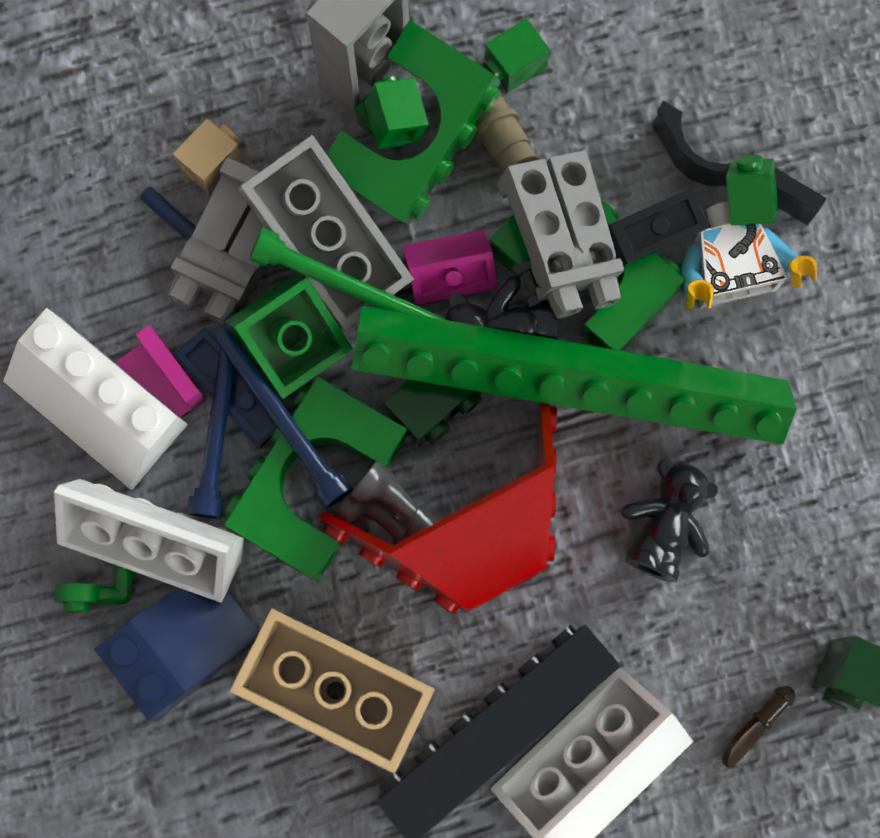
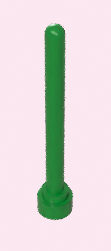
M262 227L249 256L250 261L266 267L267 263L274 267L279 263L381 309L446 320L437 314L285 247L286 242L278 239L279 234Z

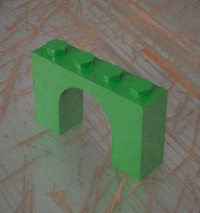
M410 20L387 57L396 65L430 86L437 96L441 110V121L435 139L422 153L408 159L393 160L381 156L353 136L341 130L326 154L350 188L401 222L411 224L413 219L420 220L431 203L428 195L436 183L442 185L448 178L454 167L451 159L459 147L465 149L469 145L477 131V127L474 125L482 111L487 113L492 109L501 93V90L497 89L501 81L496 75Z
M601 201L607 224L618 221L619 217L615 210L607 203ZM513 214L489 239V244L493 251V257L515 276L512 267L530 260ZM656 253L623 266L624 271L619 275L621 299L613 306L598 309L584 324L581 336L592 346L623 351L680 291L685 281L680 275V268L669 258L663 257L661 259Z
M318 376L312 386L309 384L303 386L294 402L297 410L292 418L313 447L326 445L341 447L372 465L378 461L389 469L408 438L407 428ZM277 427L271 438V442L275 445L266 459L262 456L259 457L251 468L248 475L251 483L243 496L236 494L229 503L224 513V516L228 518L224 526L319 584L341 545L338 541L301 520L290 511L285 499L284 483L287 472L298 455Z

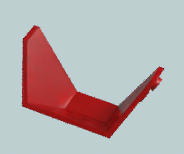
M541 402L538 404L536 470L392 546L327 512L317 516L318 520L324 524L321 532L335 539L341 545H344L347 539L362 548L358 555L378 568H381L384 562L399 571L395 578L411 589L418 592L422 585L437 594L433 602L454 615H456L459 609L466 613L471 612L544 572L547 568V561L554 562L555 535H549L550 520L555 518L556 493L553 492L554 475L556 474V449L553 446L552 432H556L557 406H550V404Z

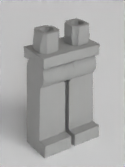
M583 150L550 157L547 162L545 159L508 166L497 184L502 198H508L529 254L532 273L539 285L536 288L539 301L548 299L557 319L572 316L583 309L578 292L589 290L594 309L615 305L621 299L617 277L624 271L621 259H616L613 241L587 151Z
M226 157L219 171L221 177L192 237L184 246L180 258L176 257L171 266L175 278L172 281L168 294L172 302L188 309L192 308L200 292L211 296L204 314L210 320L221 325L224 324V320L229 314H235L237 310L241 311L249 305L250 300L248 298L269 265L267 263L266 267H263L249 260L256 239L264 226L237 190L242 184L258 174L259 171L229 157Z

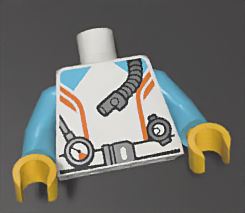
M729 202L718 203L706 209L711 228L700 232L694 243L687 248L680 269V275L685 279L683 288L687 294L686 308L688 310H693L695 300H699L700 308L707 307L710 309L713 305L777 291L787 279L786 274L790 275V283L793 288H800L802 286V276H809L812 281L817 280V263L815 259L809 256L797 255L771 230L763 228L762 224L731 226Z

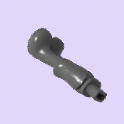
M378 461L372 465L333 514V516L347 523H351L361 516L368 517L389 533L394 539V545L440 521V519H437L430 513L424 504L418 507L393 479L389 470Z

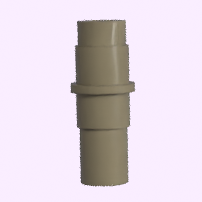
M468 57V58H470L471 60H473L474 62H476V63H478L479 65H481V64L479 63V61H478L477 58H475V57ZM500 93L492 109L487 113L482 111L474 125L477 127L474 139L478 144L485 147L494 164L504 173L508 166L535 161L538 158L530 146V140L519 124V114L516 110L509 108Z

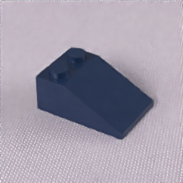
M177 588L128 621L94 648V650L148 721H159L251 647L260 631L229 591H227L222 603Z

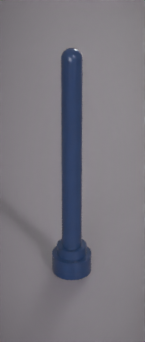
M229 314L224 321H226L235 314ZM224 322L223 328L230 330ZM221 347L200 487L195 488L194 496H189L187 515L208 519H222L224 500L220 499L221 491L217 490L235 369Z
M226 328L218 330L215 335L216 342L315 479L313 485L317 491L314 495L324 509H328L343 500L354 490L344 474L339 475L335 469L329 470L231 331Z

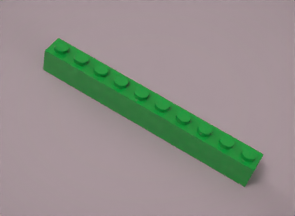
M362 305L351 370L782 445L797 409L789 380Z

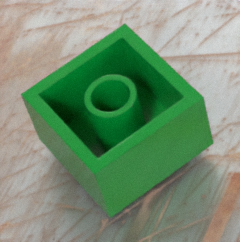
M296 273L224 321L274 393L282 399L354 350L308 277Z

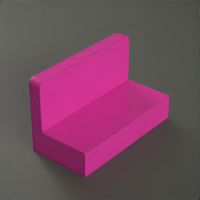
M476 230L403 246L408 271L414 278L410 283L415 305L449 299L454 293L464 296L498 289L493 251L484 230Z
M150 325L135 334L141 344L116 363L181 419L207 401Z

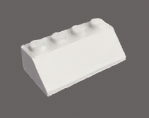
M48 308L41 313L17 341L3 382L131 490L135 488L188 425Z
M77 479L58 485L54 491L57 544L222 603L242 562L244 537L236 535L227 528H216L194 520L185 513H174L157 507L148 500L142 498L135 499L115 492L103 484H93Z
M620 667L579 703L490 790L533 838H595L693 741L673 713Z

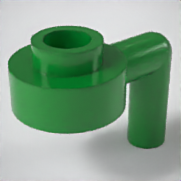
M115 565L114 587L83 583L55 584L54 602L63 603L64 612H90V604H126L131 599L133 571Z

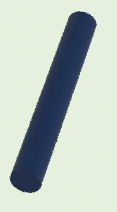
M148 187L142 192L140 199L187 241L192 237L196 226L152 187Z

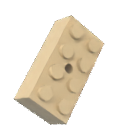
M272 608L230 689V692L394 774L435 691L434 688ZM333 682H340L344 686V695L337 700L330 698L327 693L328 686Z

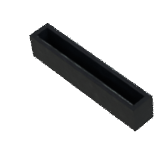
M586 624L577 631L572 625H569L551 641L556 648L542 659L536 653L517 669L522 677L510 688L502 682L485 696L483 700L488 706L477 716L474 717L468 711L448 729L452 732L453 736L439 747L434 740L414 757L419 765L404 776L398 770L378 787L384 795L377 800V804L404 838H422L621 667Z

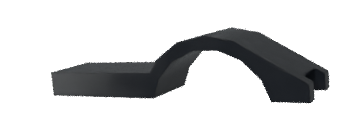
M663 100L657 110L658 115L653 121L652 126L675 167L688 179L706 186H727L726 175L730 163L709 162L695 154L683 136L681 128L683 112ZM775 168L778 208L808 226L827 198Z
M690 188L608 225L613 241L616 259L620 258L622 265L625 266L705 231L709 228V225L693 189ZM530 260L512 267L515 276L522 275L531 295L530 298L526 299L529 308L546 301H539L536 288L539 285L533 276Z

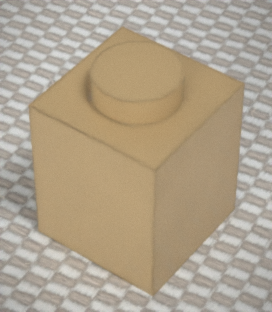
M206 119L173 153L179 169L209 195L214 191L221 177L219 171L225 158L229 157L239 163L243 161L238 146L240 140L235 133L223 124L218 128L209 119Z

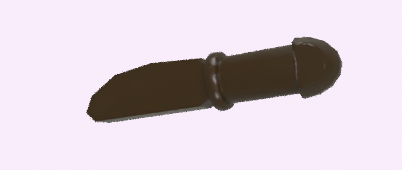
M789 686L778 687L774 690L775 694L758 712L753 713L754 718L737 733L726 747L722 756V762L726 767L734 768L763 736L766 729L770 730L772 728L771 725L788 706L793 705L796 697L794 689Z

